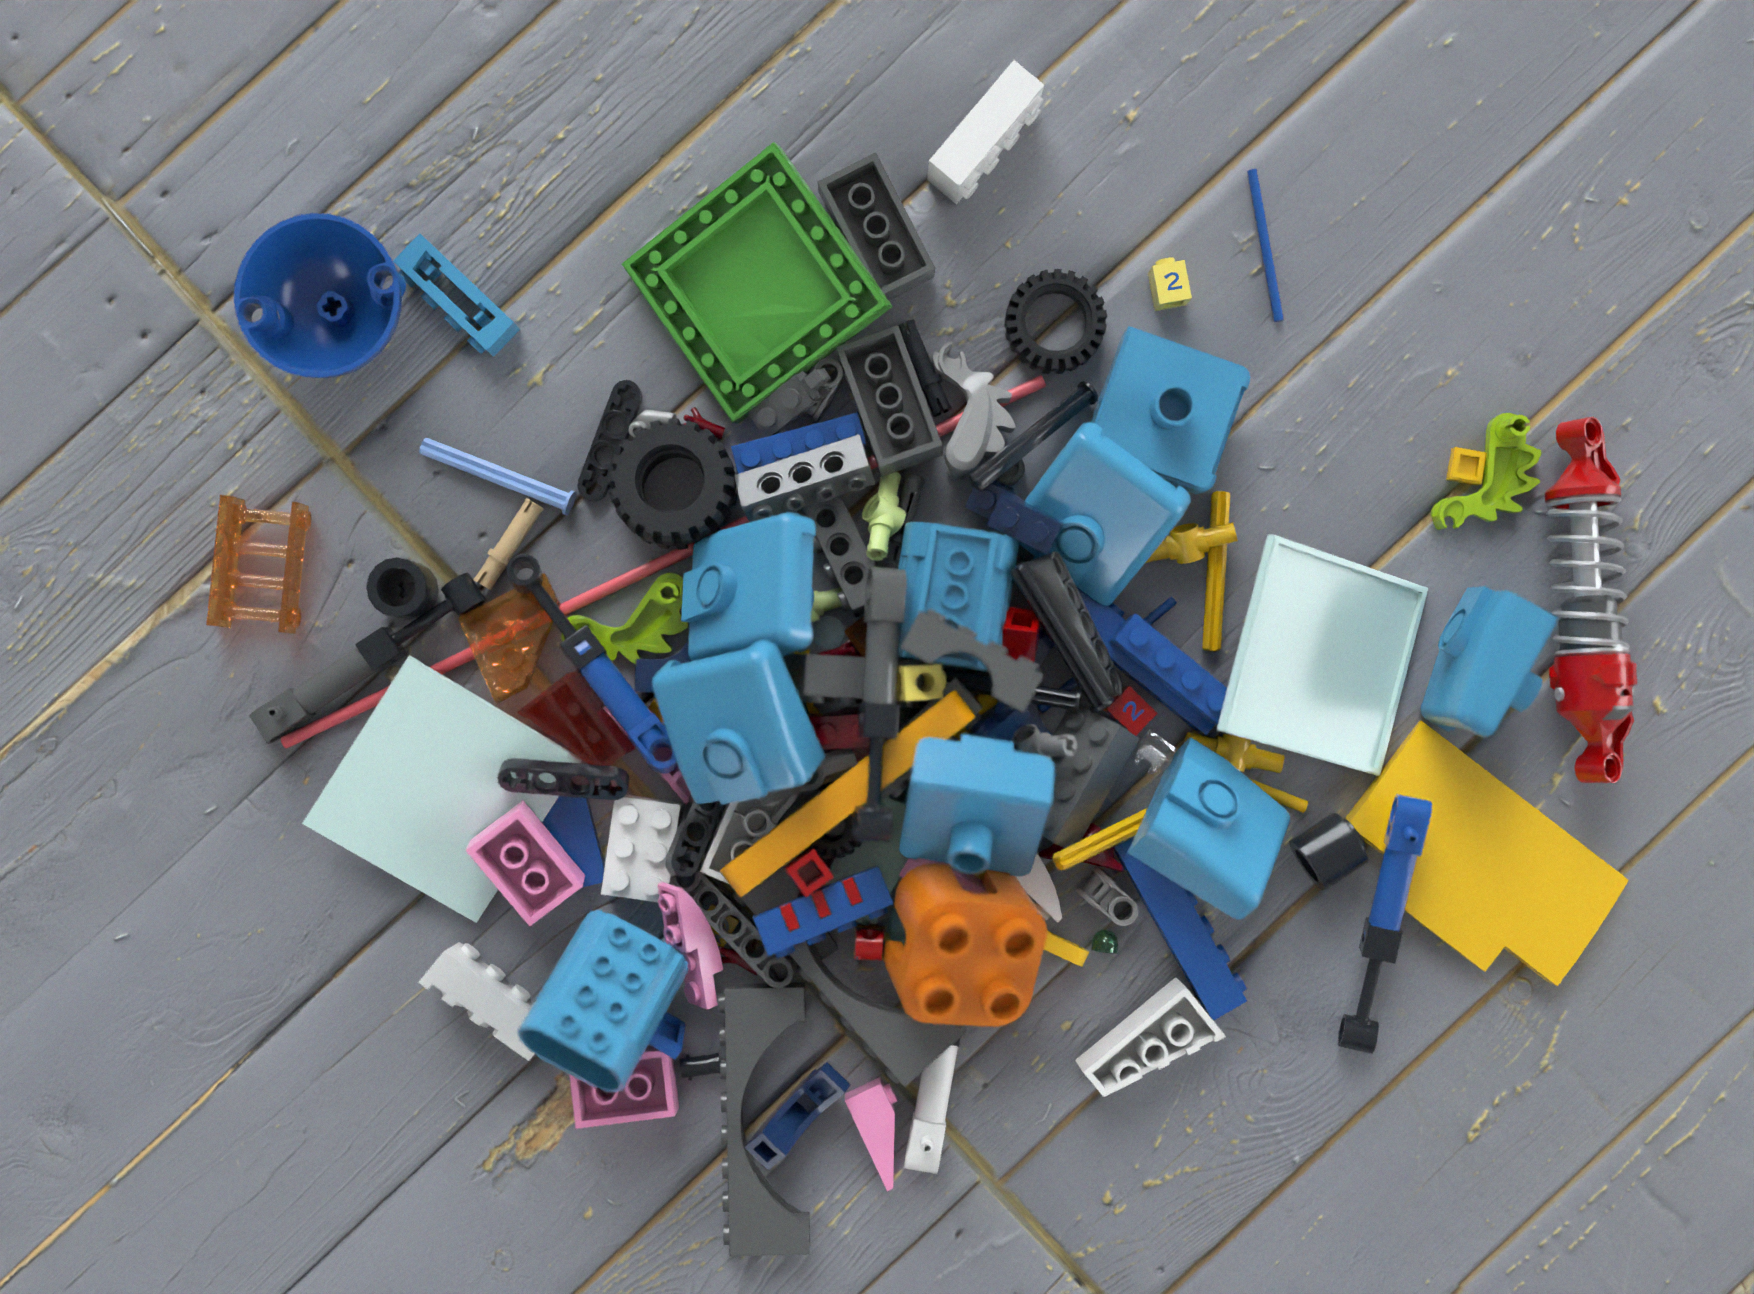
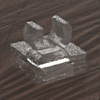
M1150 729L1142 738L1134 763L1138 765L1142 759L1146 758L1152 763L1148 771L1149 774H1154L1158 768L1165 771L1172 762L1176 748Z

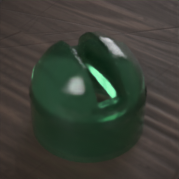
M1105 929L1098 931L1093 937L1091 950L1117 954L1118 939L1115 933Z

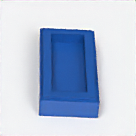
M666 1011L649 1045L676 1060L682 1051L686 1027L685 1022Z

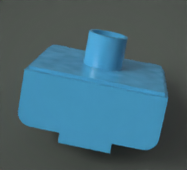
M1128 326L1118 344L1091 422L1103 429L1101 431L1103 435L1175 488L1180 485L1188 492L1201 494L1209 490L1215 483L1217 477L1215 473L1245 390L1248 389L1250 373L1244 366Z
M1086 422L1078 428L1026 498L1025 502L1063 522L1049 553L1056 551L1060 554L1076 587L1098 603L1109 606L1182 518L1190 504V495L1180 485L1175 488L1101 433L1103 429L1092 422ZM1020 542V545L1022 547H1024L1026 550H1028L1035 556L1033 559L1046 555L1045 553L1023 542Z
M783 513L720 530L694 544L692 570L683 575L681 621L690 623L688 654L691 661L750 648L756 641L761 640L772 642L777 647L781 656L803 650L810 644L813 635L811 610L814 604L812 563L815 524L812 519L792 513Z
M1486 586L1467 587L1438 642L1439 652L1420 708L1422 716L1427 721L1447 732L1459 728L1470 730L1483 738L1491 736L1498 728L1509 707L1522 712L1537 697L1542 686V678L1530 670L1557 624V617L1510 591H1493Z
M756 641L750 648L683 664L676 660L669 661L652 680V688L679 770L697 804L719 800L722 805L761 798L768 791L801 785L812 776L825 758L777 647L770 641Z
M962 734L961 742L931 737L921 739L917 744L899 844L900 853L909 859L917 860L920 858L945 862L953 869L969 874L980 873L986 869L1010 873L1013 876H1024L1030 873L1052 803L1055 769L1053 762L1045 756L1013 751V742L965 734Z
M1189 737L1169 759L1128 854L1232 918L1243 919L1260 904L1287 832L1290 814L1224 757Z

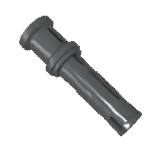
M914 474L905 475L898 507L906 512V517L898 532L889 538L887 557L876 561V567L898 569L905 523L913 522L925 478Z

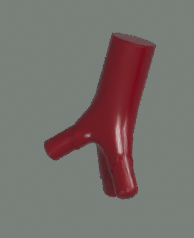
M696 407L691 409L693 417L687 414L684 415L683 419L685 421L697 423L701 430L708 429L714 434L715 438L722 439L726 428L704 419Z
M849 638L845 643L834 649L817 653V655L866 658V656L862 657L859 652L855 651V648L852 647L853 643Z
M718 946L719 952L726 956L721 957L722 964H736L755 976L758 975L733 948L730 950Z

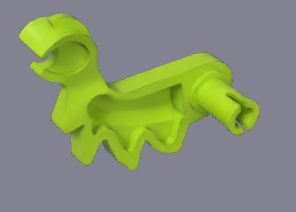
M1502 413L1491 419L1486 429L1485 452L1487 455L1482 487L1474 494L1449 497L1435 503L1430 514L1437 530L1447 528L1444 518L1447 516L1452 518L1454 523L1452 528L1456 529L1464 523V520L1469 515H1474L1486 522H1492L1497 520L1496 511L1519 513L1523 510L1522 506L1513 502L1511 497L1528 492L1540 483L1538 478L1527 476L1524 474V471L1532 468L1542 454L1541 450L1526 444V434L1530 430V426L1525 427V424L1530 423L1526 416Z
M668 572L658 577L630 618L622 626L611 627L602 625L582 615H572L567 617V619L577 631L587 625L605 648L607 656L611 661L617 658L619 651L633 664H635L636 659H642L638 649L652 653L671 652L673 648L664 639L662 634H678L689 626V623L681 621L682 613L680 609L682 608L683 576ZM561 633V639L563 642L566 638Z

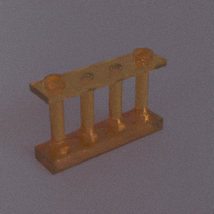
M220 495L206 625L231 628L232 621L235 618L279 622L278 632L295 634L296 627H299L302 616L298 604L306 530L310 529L312 522L311 512L308 511L309 506L299 502H292L291 513L247 509L246 505H244V499ZM247 521L289 525L288 543L283 545L243 541L241 537L242 524H245ZM242 554L286 558L284 577L240 573L237 570L238 559ZM239 586L282 590L281 609L238 606L234 602L235 589Z

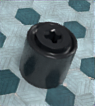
M398 557L385 559L377 564L369 574L366 586L368 599L375 609L384 615L403 619L418 618L432 609L437 602L439 593L437 579L430 569L421 563ZM405 583L409 585L415 583L416 586L413 589L414 597H403L405 589L402 586Z
M1337 813L1328 815L1289 841L1292 852L1304 871L1324 891L1368 862L1367 848L1363 839L1354 826Z

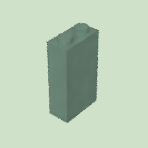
M881 796L880 807H888L892 810L893 827L890 841H860L862 845L859 848L855 847L853 854H845L843 858L835 857L829 869L833 878L820 888L876 865L879 866L891 895L900 877L899 874L909 859L899 851L906 804L890 796L884 800ZM866 915L856 919V921L868 926L869 922L876 924L879 917L870 920L869 916Z

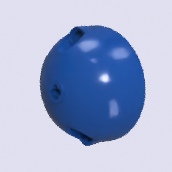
M311 213L283 220L266 230L255 240L246 252L238 269L234 289V305L238 323L249 344L270 364L288 373L303 377L333 378L359 370L369 364L384 350L398 326L402 308V296L406 291V282L397 272L384 246L364 227L344 217L332 214ZM393 276L392 285L387 289H383L386 277ZM262 308V317L258 321L253 322V313L257 309Z

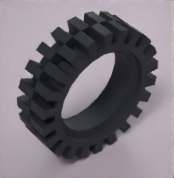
M1047 269L1040 271L1038 276L1033 274L1028 277L1027 281L1024 284L1021 283L1012 295L1004 320V327H1006L1005 336L1006 340H1009L1011 344V351L1018 354V360L1022 363L1027 362L1030 365V369L1036 370L1038 368L1043 370L1042 373L1045 374L1050 372L1063 374L1066 370L1071 372L1076 370L1081 364L1084 365L1088 362L1100 346L1107 328V324H1105L1107 310L1103 309L1105 302L1102 296L1098 297L1096 294L1098 289L1094 285L1090 287L1087 284L1088 279L1084 276L1079 279L1075 277L1076 272L1070 270L1066 274L1062 273V269H1054V272L1048 273ZM1052 293L1063 294L1074 300L1081 308L1085 318V329L1081 339L1074 346L1060 351L1040 347L1030 337L1026 328L1025 317L1030 305L1039 297Z

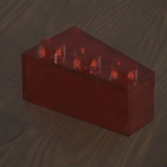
M577 671L567 673L517 711L522 717L530 719L541 727L542 731L547 735L555 737L566 745L569 751L587 764L614 766L636 749L604 711V703L586 679L580 676Z

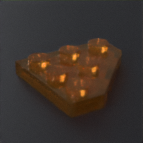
M543 573L541 585L557 606L560 607L561 603L548 576ZM512 589L457 618L493 700L497 703L528 688L553 625V621L532 593L523 594Z

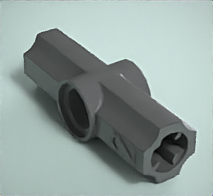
M851 748L833 749L825 752V758L814 771L810 782L795 787L768 791L764 797L760 798L763 805L806 790H816L823 784L837 780L857 764L855 754Z

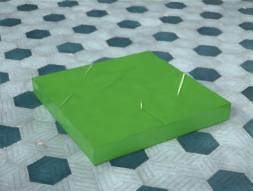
M775 142L770 144L622 263L624 269L732 423L742 422L749 416L748 413L790 378L800 372H808L820 360L833 353L836 347L846 343L893 307L783 149Z

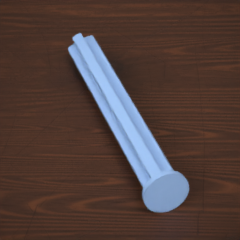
M425 438L421 443L420 454L562 509L563 515L567 516L574 505L576 491L571 490L567 493L429 438Z

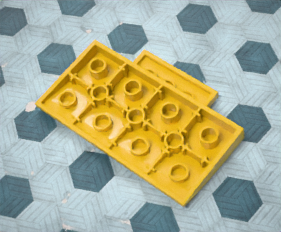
M1419 721L1381 770L1380 776L1374 779L1345 819L1354 826L1366 843L1384 856L1386 848L1384 838L1395 795L1400 794L1431 801V818L1422 854L1417 856L1404 911L1484 972H1486L1504 948L1545 981L1558 986L1589 944L1629 880L1426 723Z

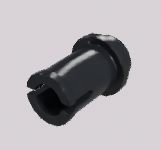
M719 1053L694 1057L686 1054V1058H680L681 1077L692 1081V1077L715 1073L720 1074Z

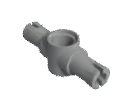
M1033 724L1017 729L1011 740L1013 742V751L1041 755L1049 759L1052 756H1072L1073 752L1077 749V742L1073 735L1051 736L1048 733H1040L1037 726Z

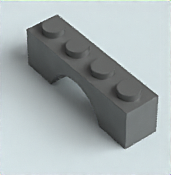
M928 609L927 613L919 611L900 649L929 664L942 655L952 652L970 654L979 659L987 668L991 678V696L1021 712L1025 711L1043 676L1036 671L1038 668L1037 664L1021 656L1017 662L1006 656L1008 649L993 641H989L988 645H985L975 640L977 633L960 624L957 630L945 624L947 617L932 609Z

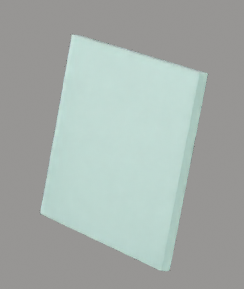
M1267 535L1217 730L1380 776L1428 588L1276 535Z
M409 655L302 824L477 923L498 891V888L466 852L470 840L522 800L542 822L559 797L506 791L501 788L497 780L501 764L510 758L581 763L582 758ZM509 772L512 774L513 778H518L516 777V773ZM528 773V780H531L533 773ZM549 773L538 775L543 782L552 783L556 781V778Z

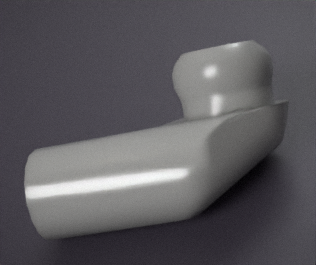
M646 410L632 421L628 429L629 434L635 438L636 436L633 431L639 427H642L644 431L651 429L650 422L660 420L662 425L668 424L669 418L677 419L676 414Z

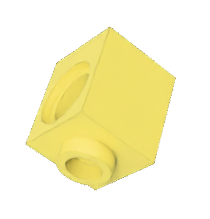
M942 664L897 666L896 700L914 701L943 698L946 677L942 671ZM920 674L924 677V686L921 690L916 685L917 677Z

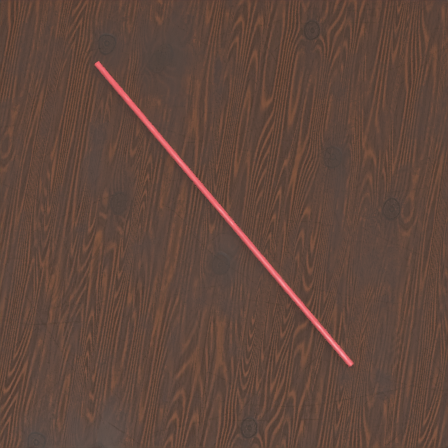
M1042 375L1008 390L1012 394L1010 402L999 404L1004 407L1046 387ZM963 412L935 425L939 437L955 430ZM874 455L869 456L868 460L872 470L878 466ZM744 516L720 529L723 530L749 523L747 516ZM695 542L688 544V549L672 550L557 606L565 616L692 556ZM542 612L429 667L443 675L553 621L546 612ZM389 686L280 738L282 745L288 749L376 707Z

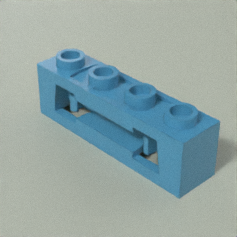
M420 233L393 260L401 269L398 273L411 288L417 284L425 291L420 296L434 310L438 306L445 310L448 314L444 319L457 332L463 328L471 335L467 341L480 354L487 350L494 357L520 330L504 312ZM433 259L441 265L439 270L431 263ZM442 272L481 309L473 319L482 329L477 331L472 326L474 322L429 279L426 282L421 275L425 273L435 281ZM489 310L496 318L491 320L483 312Z

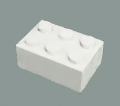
M625 795L619 800H614L601 895L658 902L659 891L657 884L664 882L672 885L671 875L666 869L665 860L683 815V802Z

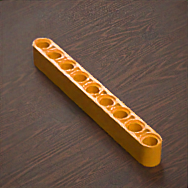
M955 689L900 730L896 739H889L884 743L881 790L913 766L916 747L921 739L931 737L947 740L976 717ZM869 755L720 870L739 897L744 896L854 811L855 806H861L867 801Z

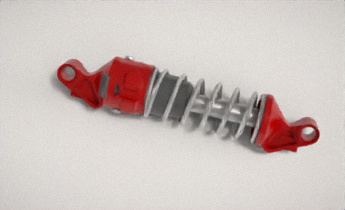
M1592 416L1562 422L1557 426V443L1562 450H1565L1570 455L1572 460L1558 481L1544 493L1545 506L1549 509H1554L1548 510L1546 515L1549 517H1570L1571 532L1553 534L1547 539L1550 542H1571L1572 557L1552 559L1548 564L1552 567H1573L1574 580L1553 584L1550 588L1553 592L1574 593V597L1567 598L1561 604V608L1555 609L1551 613L1556 617L1562 618L1558 621L1559 634L1552 638L1556 642H1560V650L1553 654L1556 657H1554V665L1549 667L1550 688L1555 690L1556 712L1570 721L1588 743L1583 754L1579 755L1575 761L1574 769L1577 779L1582 783H1616L1623 771V742L1634 723L1632 714L1634 709V691L1632 687L1637 685L1636 663L1631 661V656L1628 654L1630 652V645L1622 640V627L1626 626L1629 622L1625 617L1617 615V604L1624 601L1627 595L1620 590L1602 588V582L1617 579L1626 571L1617 564L1600 562L1601 557L1621 551L1624 548V544L1613 538L1599 537V533L1616 528L1623 522V519L1613 513L1597 511V508L1619 503L1621 501V487L1619 486L1620 478L1607 459L1603 428L1599 420ZM1598 518L1615 520V522L1598 527ZM1599 543L1615 545L1616 547L1600 551ZM1601 569L1617 571L1601 576Z

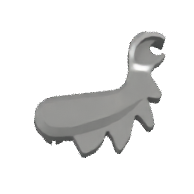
M948 342L942 346L940 352L937 350L934 352L932 362L936 372L944 380L956 385L965 394L967 401L966 408L947 445L944 455L948 475L954 480H961L965 477V474L967 475L975 471L983 456L993 457L1004 448L1005 442L1000 431L1013 433L1016 425L1011 415L999 404L1009 403L1012 394L1004 389L990 385L993 379L992 373L972 372L969 370L963 351L959 353L958 358L950 359L947 354L950 353L953 342Z

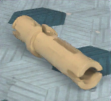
M528 498L525 499V502L495 548H490L487 552L489 557L473 580L489 590L493 589L492 587L544 508Z

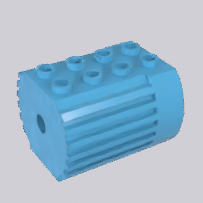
M924 522L905 523L898 569L905 570L907 583L904 623L900 624L898 658L925 662L900 648L919 611L927 613L928 609H932L947 617L945 624L956 630L960 624L976 632L975 640L985 645H988L989 641H993L1002 646L1003 626L1007 611H1009L1014 582L1010 571L1016 566L1020 541L1009 536L999 535L998 533ZM963 652L948 653L933 662V664L988 672L979 659Z
M601 910L590 911L585 916L517 1031L519 1039L531 1052L537 1054V1057L590 1086L598 1087L608 1092H620L626 1086L689 971L688 962L685 961V957L681 953L677 952L669 944L617 916Z

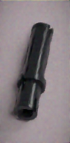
M914 319L906 321L910 334L907 333L903 323L898 326L921 389L931 409V414L933 417L941 415L937 402H940L944 413L950 411L952 407L940 384L943 382L941 375L936 374L916 327V322Z

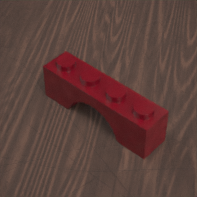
M859 706L844 707L827 713L807 714L822 749L870 747V738L857 736Z

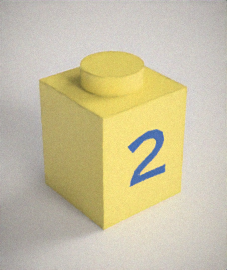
M1171 257L1156 261L1155 265L1148 272L1154 310L1186 306L1192 299L1185 260L1175 262V259Z

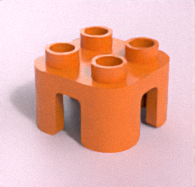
M929 863L917 866L906 873L901 879L896 890L894 906L906 929L905 947L902 941L887 940L883 950V962L900 1001L910 1017L922 1023L998 1027L1014 1022L1027 1010L1031 1002L1047 936V927L1040 912L1016 876L1006 872L986 869L983 885L988 894L972 893L964 890L951 867L945 864Z

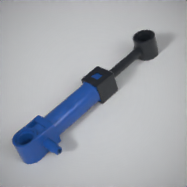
M528 554L514 556L507 565V575L513 588L523 594L532 593L566 638L560 643L563 654L579 675L586 679L627 733L628 739L650 768L661 774L674 771L678 764L665 725L661 723L655 713L652 714L607 656L605 648L589 627L585 625L577 631L541 585L543 574L538 561ZM529 568L534 571L529 579L521 580L516 577L521 569ZM661 747H666L672 751L673 755L670 760L659 762L654 758L655 751Z
M1396 794L1393 800L1384 838L1386 848L1370 916L1365 919L1359 944L1362 956L1369 958L1356 1015L1344 1014L1338 1034V1046L1369 1054H1373L1375 1050L1379 1023L1369 1019L1382 961L1392 964L1396 963L1403 934L1400 927L1417 856L1422 854L1431 818V801Z

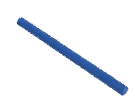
M1250 169L1247 171L1272 313L1274 322H1280L1284 318L1257 169Z

